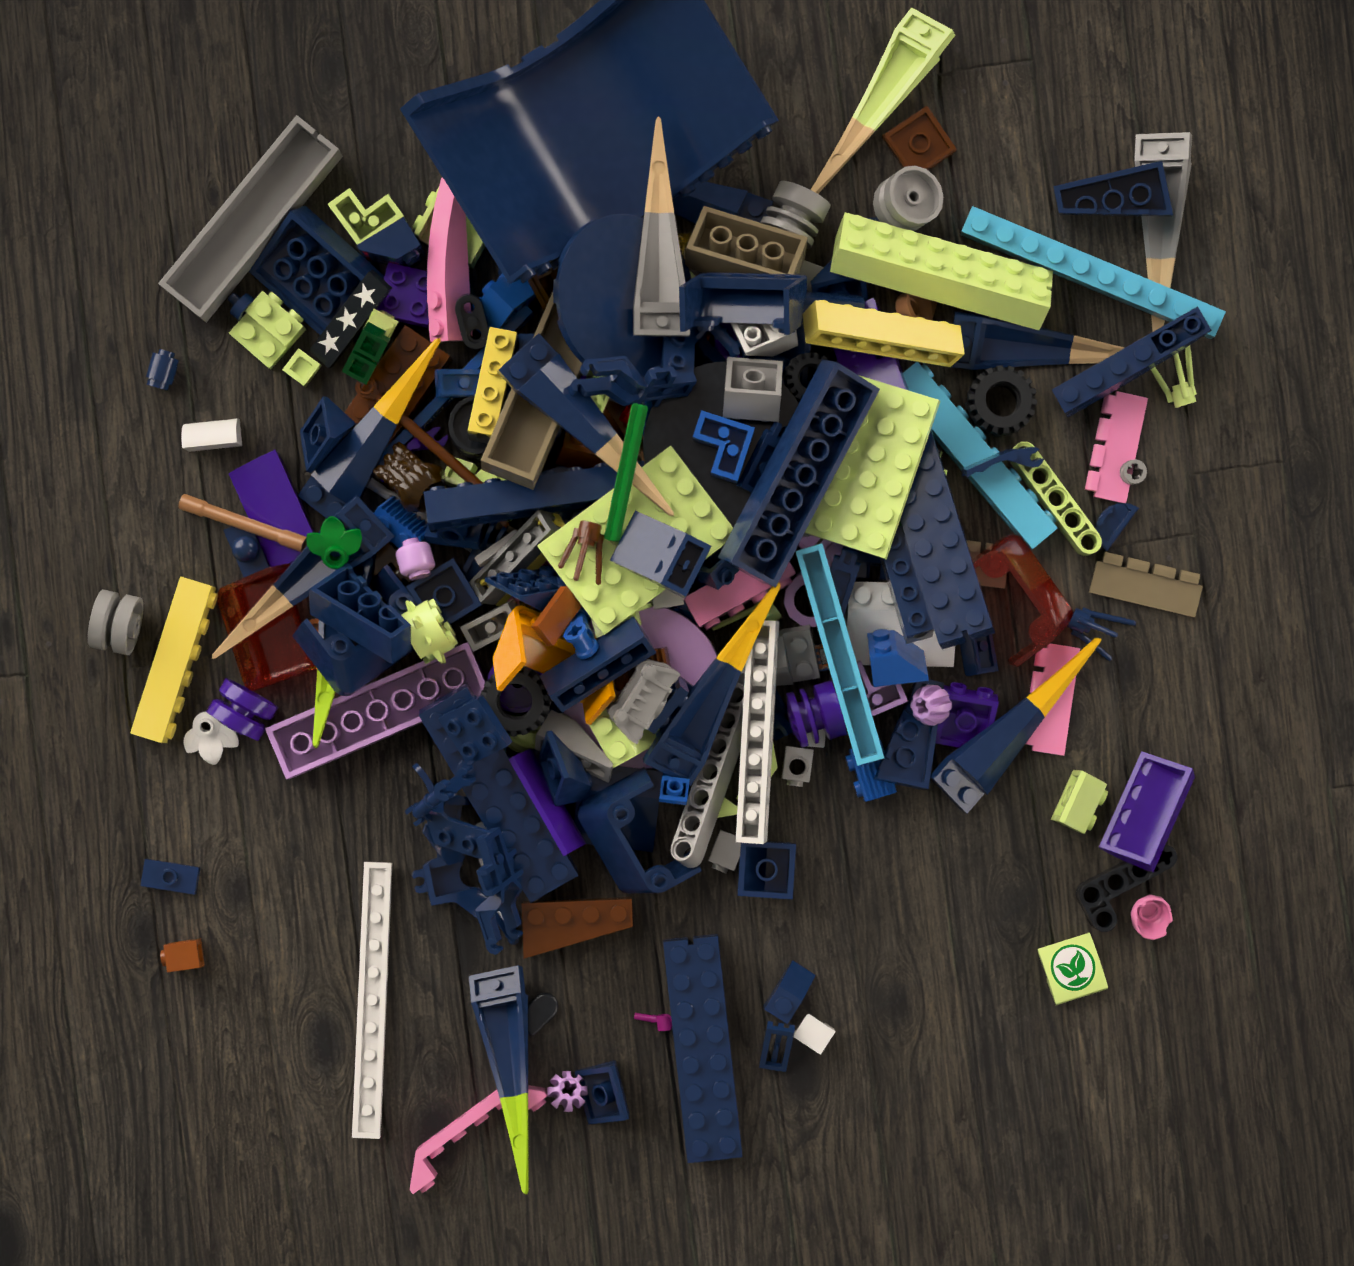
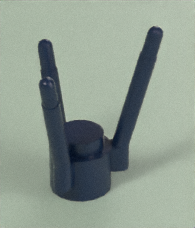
M1083 607L1082 610L1075 608L1067 627L1073 629L1071 635L1080 638L1088 645L1092 640L1083 632L1088 634L1091 628L1114 638L1118 637V633L1094 623L1095 619L1092 617L1132 626L1136 622L1118 616L1091 611ZM1097 646L1095 651L1108 661H1111L1112 656L1100 646Z

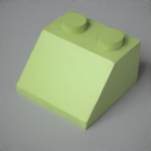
M607 708L589 725L605 755L613 763V768L649 749L657 737L656 733L653 734L649 730L644 729L643 736L638 740V744L632 742L609 718L610 715L607 713Z
M1073 770L1051 820L1082 834H1085L1086 830L1091 831L1097 819V816L1094 815L1098 805H1103L1108 795V791L1105 790L1107 784L1084 771Z

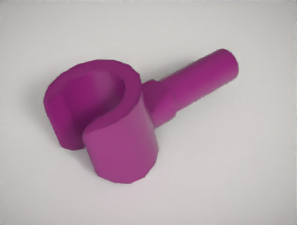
M635 1012L634 1019L657 1022L658 1031L672 1029V1019L669 1014L647 1015Z

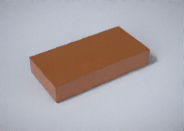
M560 586L531 627L546 646H554L582 605L567 586Z

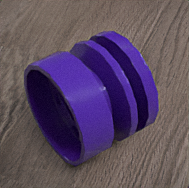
M832 681L813 685L814 698L809 699L804 688L799 689L801 702L798 703L793 691L786 693V711L791 729L802 748L809 746L807 733H811L815 744L819 743L818 730L824 729L829 740L847 735L843 714Z

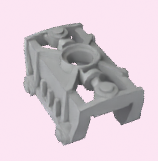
M646 659L634 667L635 671L615 703H610L607 708V713L610 715L609 718L629 740L636 744L642 738L644 729L648 730L653 720L662 712L667 697L672 691L670 687L676 683L680 676L677 670L666 663Z

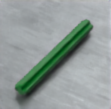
M633 403L631 405L604 534L606 540L619 542L621 539L648 407L643 404Z

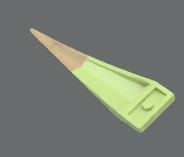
M913 8L908 11L895 28L882 59L851 121L811 188L813 192L817 194L821 192L940 60L939 56L955 37L952 29Z

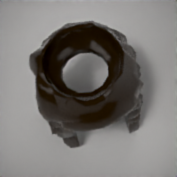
M397 442L392 446L393 455L390 453L385 454L383 457L384 465H377L376 469H373V473L385 482L384 485L388 490L395 492L399 496L404 509L408 512L424 513L426 512L424 492L436 486L447 488L445 470L436 464L424 463L411 450H408L406 445Z

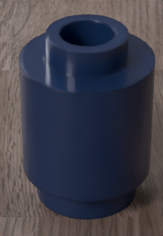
M159 349L158 354L152 353L146 374L148 378L147 385L168 391L169 385L173 384L179 360L174 359L175 353Z

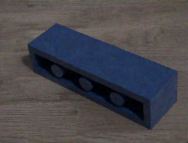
M634 616L598 638L599 648L591 657L579 659L576 654H573L540 675L549 697L562 713L656 654L647 634Z

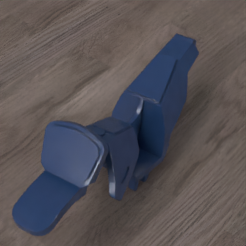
M415 763L412 767L420 776L428 790V794L434 791V785L425 771ZM455 795L444 802V812L448 817L460 820L462 805L472 804L468 797ZM428 823L425 824L422 832L436 850L437 857L422 865L423 869L412 872L411 875L414 879L417 877L424 878V884L415 886V891L417 893L428 892L431 906L455 902L477 918L475 909L488 896L484 897L483 891L478 886L469 887L461 881L459 871L463 865V860H465V854L434 844ZM499 910L496 914L497 924L506 936L507 941L511 945H515L518 943L519 938L512 939L507 935Z

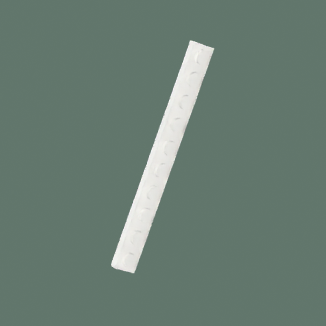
M364 862L352 1138L380 1139L393 865V863Z

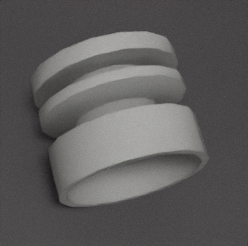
M780 181L772 200L781 208L767 207L766 214L768 216H764L760 223L808 237L807 249H811L814 243L812 237L817 236L819 230L810 222L823 223L831 204L808 188L793 182Z

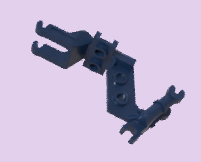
M719 324L714 326V330L710 331L715 336L714 338L727 349L730 357L737 358L739 354L742 358L748 357L740 342L734 340L726 327L724 328ZM693 326L690 328L689 337L663 336L662 367L651 368L644 377L640 375L626 356L586 359L580 368L582 375L586 376L589 370H591L596 377H606L575 379L569 386V393L574 396L579 389L584 397L604 394L622 406L651 401L653 407H657L663 399L688 396L696 384L697 379L694 374L695 346L703 354L702 357L708 359L710 363L725 362L726 360L718 353L717 348L713 347L706 339L709 331H699L697 326Z
M464 765L457 770L456 775L452 779L438 782L434 786V791L430 794L427 793L424 799L407 808L405 813L407 815L412 812L413 817L418 819L413 823L415 826L427 820L434 844L483 860L484 865L476 870L484 897H489L475 909L484 936L486 949L491 954L496 955L503 950L502 946L496 945L502 939L496 921V914L499 910L507 935L512 939H517L523 935L521 930H516V927L521 924L516 899L523 890L517 878L524 874L522 868H516L513 856L517 854L516 848H506L500 827L487 830L450 818L444 812L445 801L454 797L457 791L464 786H469L476 781L475 777L468 776L467 774L473 770V767Z

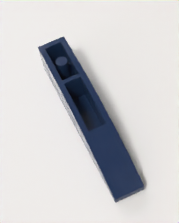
M1197 306L1057 386L1052 391L1068 418L1148 372L1212 330Z

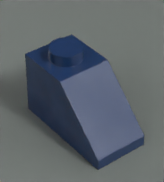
M792 960L763 1005L764 1010L788 1024L803 1001L816 975Z

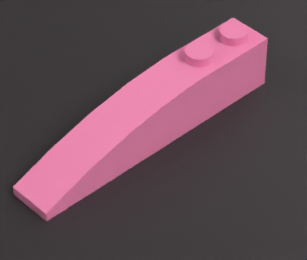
M441 178L430 229L427 259L430 342L440 338V342L463 341L455 313V305L460 296L470 294L466 214L444 179ZM471 303L464 305V309L468 312H471Z

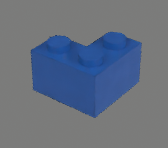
M502 273L498 277L497 282L491 280L482 289L484 295L480 297V300L483 304L489 329L490 327L502 329L523 306L526 305L528 307L532 304L536 295L528 281L522 283L521 280L509 284ZM473 304L471 305V310H472V311L474 310V305H473Z
M701 410L693 434V441L718 449L711 470V476L737 484L755 427Z

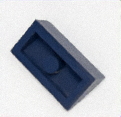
M967 631L962 632L966 640L965 643L960 644L965 675L972 676L999 671L992 634L971 640Z

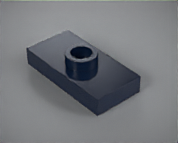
M145 859L140 886L195 895L200 867Z

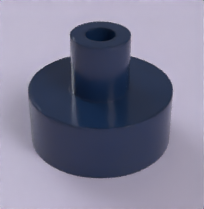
M235 292L232 293L228 298V301L233 305L230 314L240 321L246 314L245 310L255 299L249 293L244 294L242 297L238 296Z

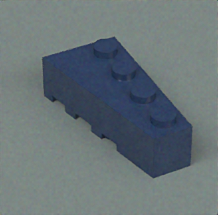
M1162 161L1053 186L1059 215L1173 216Z
M346 563L309 589L310 615L389 663L393 664L411 650V624L391 605H386L382 601V596L377 591L373 592L367 586V581L361 575L357 576L353 572V567L349 563Z

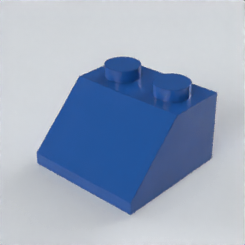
M878 629L873 633H867L873 687L929 681L924 650L914 643L906 644L904 637L895 630Z

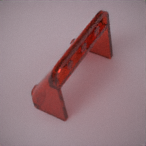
M291 563L265 568L219 589L217 602L228 636ZM296 605L232 647L242 681L249 690H259L317 671L316 666L292 636L302 623Z

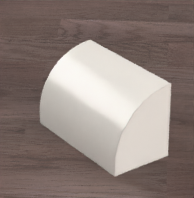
M240 419L184 424L182 427V448L188 452L242 446Z

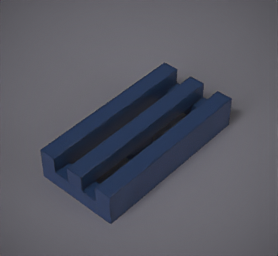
M767 1022L759 1068L786 1072L795 1025L789 1024V1028H784V1023H778V1026H773V1022ZM771 1034H776L771 1062L766 1061ZM782 1035L787 1036L782 1062L776 1063Z

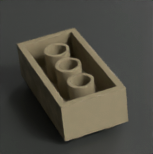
M703 206L686 247L685 265L689 269L702 273L799 274L806 256L808 237Z

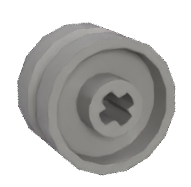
M908 166L902 168L878 186L874 193L873 206L875 215L880 222L916 231L938 216L942 209L944 197L941 185L932 173L925 168Z
M102 589L94 602L88 627L89 647L106 650L111 645L114 653L130 655L137 643L141 629L143 599L126 594L120 600L117 592Z

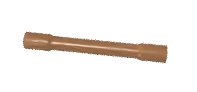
M183 494L179 501L180 510L200 517H207L264 537L290 549L302 552L307 546L306 536L289 530H282L222 509L190 495Z

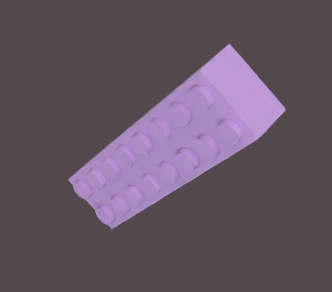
M464 643L445 653L446 664H441L437 659L428 664L422 661L370 683L350 696H340L333 699L317 748L313 746L315 707L265 728L285 778L292 779L423 723L419 717V710L465 683H468L474 695L480 696L486 679L469 643Z

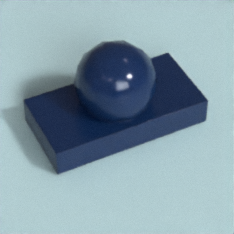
M235 527L223 530L245 580L271 570L255 534Z

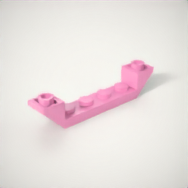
M528 1085V1110L531 1108L534 1112L546 1103L544 1099L547 1097L546 1088ZM497 1090L417 1148L410 1184L412 1194L418 1190L424 1193L435 1184L433 1179L436 1178L438 1173L426 1158L428 1155L433 1159L444 1150L442 1145L450 1139L455 1143L467 1133L465 1128L472 1123L475 1126L480 1125L489 1118L487 1112L494 1107L498 1110L502 1108Z

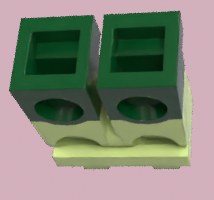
M373 309L342 370L343 373L367 385L398 324L394 316L383 310Z

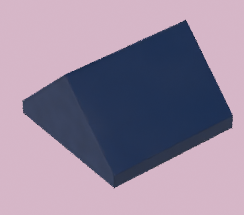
M323 396L300 430L306 472L312 473L320 466L356 425L328 397Z
M616 1060L574 1071L576 1077L579 1074L584 1078L579 1084L587 1086L588 1095L581 1096L585 1100L583 1106L588 1125L629 1119L630 1112Z

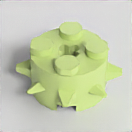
M433 598L430 601L426 600L415 606L411 601H406L408 611L401 614V616L411 624V645L421 659L423 658L425 664L434 659H437L441 664H446L444 654L455 648L458 641L455 638L456 634L448 621L443 623L442 611Z

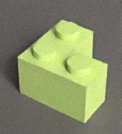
M350 188L328 203L332 212L357 245L404 217L388 194L366 210Z

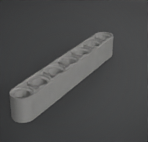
M737 683L706 763L692 784L687 805H685L671 845V855L673 858L687 868L697 867L704 858L741 750L744 697L740 702L736 703L737 699L744 695V685ZM735 720L734 725L728 728L729 723ZM726 746L725 751L719 754L720 749ZM718 771L716 777L710 780L712 773ZM709 796L707 803L701 806L703 799ZM700 822L698 829L692 831L694 825ZM691 848L689 855L684 857L685 851Z

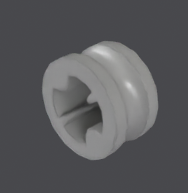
M1137 459L1125 462L1120 468V477L1126 484L1140 483L1147 475L1145 464ZM1131 465H1135V470L1139 471V475L1135 476V480L1132 479L1131 474H1127V469L1132 468Z

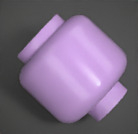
M410 538L403 541V546L396 551L400 573L405 577H409V580H418L430 576V571L435 567L430 544L419 542L418 538Z

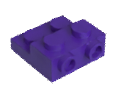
M952 682L950 686L944 685L943 689L949 694L952 708L949 710V717L942 723H938L935 743L960 748L994 723L999 704L997 694H993L994 691L987 687H978L977 691L966 689V685L958 682Z

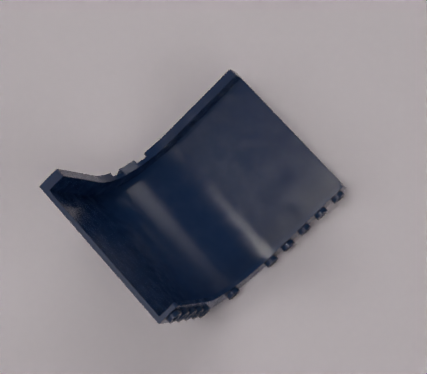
M600 0L570 26L557 34L558 41L553 42L546 48L542 45L522 56L521 63L511 68L507 64L485 74L418 93L400 108L509 284L518 280L524 283L536 274L541 276L552 268L554 270L558 269V260L567 242L581 227L590 221L613 214H630L644 218L655 122L658 116L661 118L672 200L679 195L683 198L696 190L694 185L700 181L702 184L715 175L713 170L717 167L719 169L726 167L734 161L732 158L734 154L738 152L740 155L753 146L751 141L755 138L760 140L772 132L771 126L779 121L704 0Z

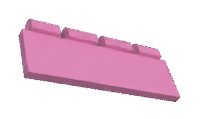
M1119 391L1115 392V396L1109 394L1104 397L1101 413L1109 415L1110 419L1099 418L1095 440L1103 441L1105 444L1104 446L1094 444L1090 466L1099 468V472L1088 471L1085 490L1094 492V497L1126 504L1130 484L1122 481L1120 468L1125 462L1136 458L1148 398ZM1131 465L1132 468L1127 469V474L1132 475L1134 465Z
M1047 643V648L1036 647L1034 666L1044 667L1043 672L1033 671L1030 693L1080 652V648ZM1076 676L1026 742L1027 745H1032L1031 751L1064 756Z

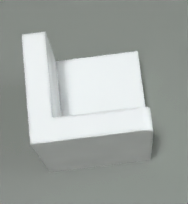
M807 1014L797 1030L794 1031V1038L821 1055L836 1031L828 1024L822 1023L812 1015Z

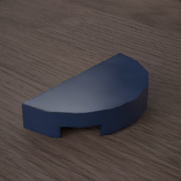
M1118 503L1107 507L1099 515L1095 523V529L1102 539L1101 548L1105 552L1109 550L1139 509L1138 507L1130 503Z

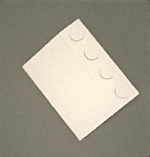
M855 582L846 608L845 624L856 661L860 660L862 665H871L867 633H873L878 629H886L888 631L895 630L903 636L887 582ZM935 631L933 632V637L913 642L924 650L927 667H954L955 646L942 650Z

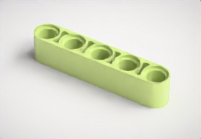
M1020 442L1012 449L1035 446L1029 442ZM1038 451L1030 456L1031 461L1038 458L1043 459ZM1043 460L1039 467L1034 468L1011 462L1029 489L1038 497L1043 508L1047 509L1057 521L1055 524L1074 550L1083 556L1097 552L1102 544L1099 533L1046 461ZM1035 470L1044 473L1045 482L1043 484H1038L1033 480L1032 474ZM1051 492H1056L1061 496V504L1059 506H1054L1050 503L1049 494ZM1067 514H1073L1077 518L1078 523L1075 528H1070L1066 525L1065 517ZM1083 536L1092 538L1094 545L1091 550L1082 547L1081 539Z

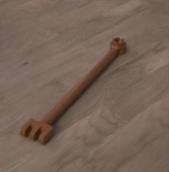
M372 377L369 380L371 388L367 392L362 391V384L356 382L355 390L362 398H371L377 403L384 396L378 390V384ZM403 413L399 423L464 481L472 482L473 485L483 483ZM500 521L505 528L510 525L508 521Z

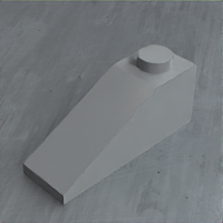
M551 710L536 734L535 749L541 751L546 731L552 730L582 762L585 772H589L590 775L609 783L613 763L575 720L566 714Z

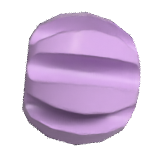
M926 685L917 689L913 694L910 708L913 710L915 719L921 721L924 725H936L949 717L952 702L949 700V694L945 689H941L938 685Z
M562 1071L563 1078L555 1074L550 1080L554 1087L547 1088V1096L556 1099L551 1103L556 1109L559 1105H563L564 1112H572V1104L580 1108L585 1103L581 1096H587L588 1089L587 1086L579 1084L584 1080L579 1074L576 1078H573L571 1071ZM565 1087L567 1090L572 1089L573 1092L571 1095L568 1093L563 1094L562 1090Z

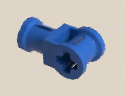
M583 607L580 608L564 632L565 640L574 646L575 654L579 659L591 657L599 648L594 632L589 626L591 617Z

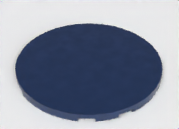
M613 214L588 222L567 242L558 260L557 278L554 279L553 302L557 306L559 317L557 322L562 336L570 350L582 364L586 359L626 356L640 375L644 377L651 368L662 367L663 336H633V301L644 218L630 214ZM681 253L685 282L692 278Z

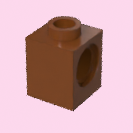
M201 938L167 943L163 945L164 950H161L160 953L162 966H166L167 972L200 968L205 965Z

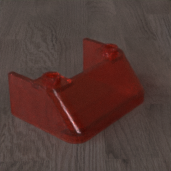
M1014 534L1006 535L972 559L975 568L979 566L983 573L990 578L1002 577L1010 571L1041 614L1029 626L1028 633L1032 643L1008 659L1010 665L1018 667L1050 644L1068 626L1073 616V610L1020 536Z

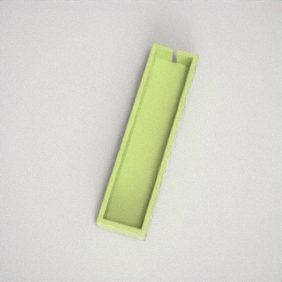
M844 213L835 237L830 272L1040 330L1051 306L1052 291L1050 290L1052 288L1053 271L994 255L990 252L973 249L965 245L941 240L937 237L920 234L912 230L892 226L884 222L867 219L859 215Z

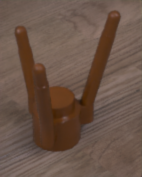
M580 521L579 528H574L572 538L558 564L560 569L564 567L578 540V544L582 546L575 568L574 581L579 580L587 548H594L596 543V584H601L604 535L600 534L602 526L597 523Z

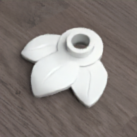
M201 712L194 718L193 728L184 737L186 752L192 753L199 750L203 760L212 765L217 764L220 760L223 747L234 748L239 745L236 732L221 724L220 721L207 712ZM201 723H209L211 729H203Z

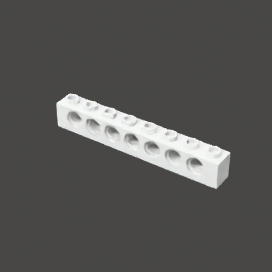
M764 621L745 665L736 842L764 844L767 842L779 621Z

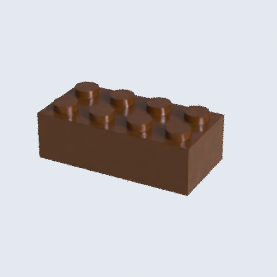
M405 325L371 376L377 382L378 390L385 395L431 345V342ZM438 347L404 411L410 419H413L434 389L435 370L448 369L453 362L450 355ZM369 382L367 385L364 384L361 388L362 391H369L371 384ZM357 394L344 413L357 425L375 406L376 402L371 398L365 399ZM398 423L387 447L405 429L400 423Z

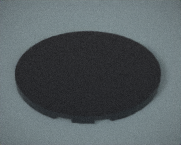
M727 361L695 367L694 374L697 382L688 396L663 399L659 406H652L644 430L643 453L645 464H647L669 446H672L734 528L751 493L736 486L737 484L711 476V470L718 449L693 441V434L701 410L723 417ZM783 383L779 412V423L782 424V428L788 425L799 404ZM727 418L755 427L740 477L765 429L770 430L774 423L773 421L763 422L760 420Z

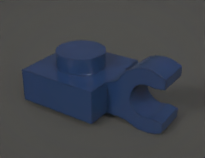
M777 689L775 693L773 739L775 741L792 733L791 725L784 716L787 714V708Z

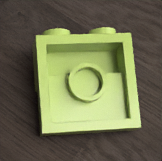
M262 291L245 310L246 314L229 334L271 370L306 331V328L301 324L304 319L293 309L287 312L281 307L283 301L272 291L268 295Z

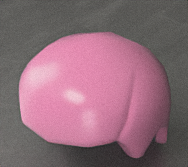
M1147 895L1137 900L1130 914L1132 926L1143 938L1150 940L1164 937L1167 934L1166 929L1168 925L1173 921L1170 905L1162 897Z

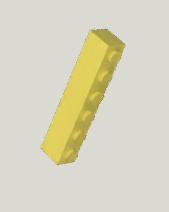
M815 300L803 313L805 341L808 344L951 367L964 355L961 326L949 324L946 321H931L923 317L914 318L903 316L899 313H886L876 309L857 308L849 304H834L826 300Z
M180 576L130 732L131 734L160 743H167L168 739L173 738L177 726L173 722L176 713L182 711L185 702L182 694L184 688L189 687L193 677V672L190 669L193 661L198 660L201 652V646L198 644L201 635H205L209 627L210 620L207 619L209 610L214 609L218 599V594L215 593L216 587Z

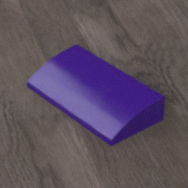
M277 450L264 454L229 473L248 518L306 537L308 533H315ZM256 535L272 572L289 566L301 553L282 546L278 542Z
M528 749L509 758L511 765L562 855L565 856L586 844L566 806L554 805L535 751Z
M1141 751L1099 848L1125 862L1153 873L1194 781L1193 768Z

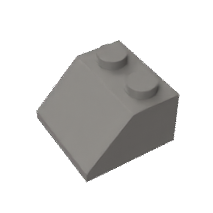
M727 357L723 417L736 420L747 419L779 422L783 361Z

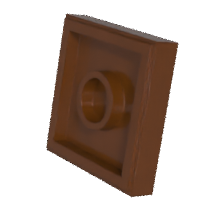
M925 106L882 135L883 140L902 168L918 166L929 171L957 152V148L928 106Z

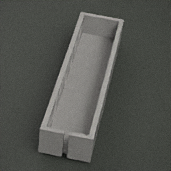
M296 115L158 284L207 323L252 268L289 212L302 207L341 160L343 155L340 150L321 134L318 135L314 128Z

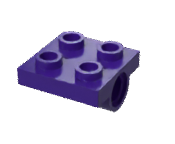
M388 262L384 280L393 289L377 310H383L391 314L398 322L429 328L427 271Z

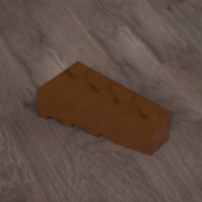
M632 897L522 902L524 959L633 927Z

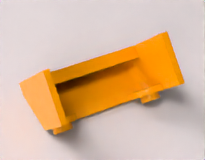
M518 605L508 615L493 656L497 690L502 692L523 666L540 673H545L575 654V648L565 640L564 632L554 646L545 645L531 627L541 614L540 612ZM613 681L580 701V703H583L586 724L591 725L616 698Z

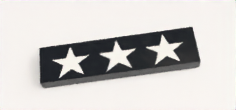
M374 270L369 271L309 351L328 368L333 367L367 323L373 309L377 310L393 288Z

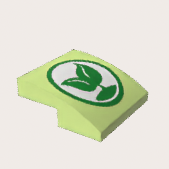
M1090 933L1038 949V954L1047 976V983L1056 1005L1108 989Z

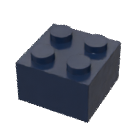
M454 558L431 571L430 576L418 579L406 586L417 605L434 598L442 611L443 623L448 621L451 626L483 607Z

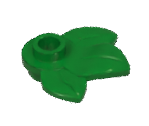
M330 516L323 522L321 532L308 533L306 541L309 550L321 556L323 563L327 567L338 569L348 562L349 555L359 550L362 542V533L360 529L346 531L345 526L338 518ZM333 551L339 552L340 556L333 557L330 553Z

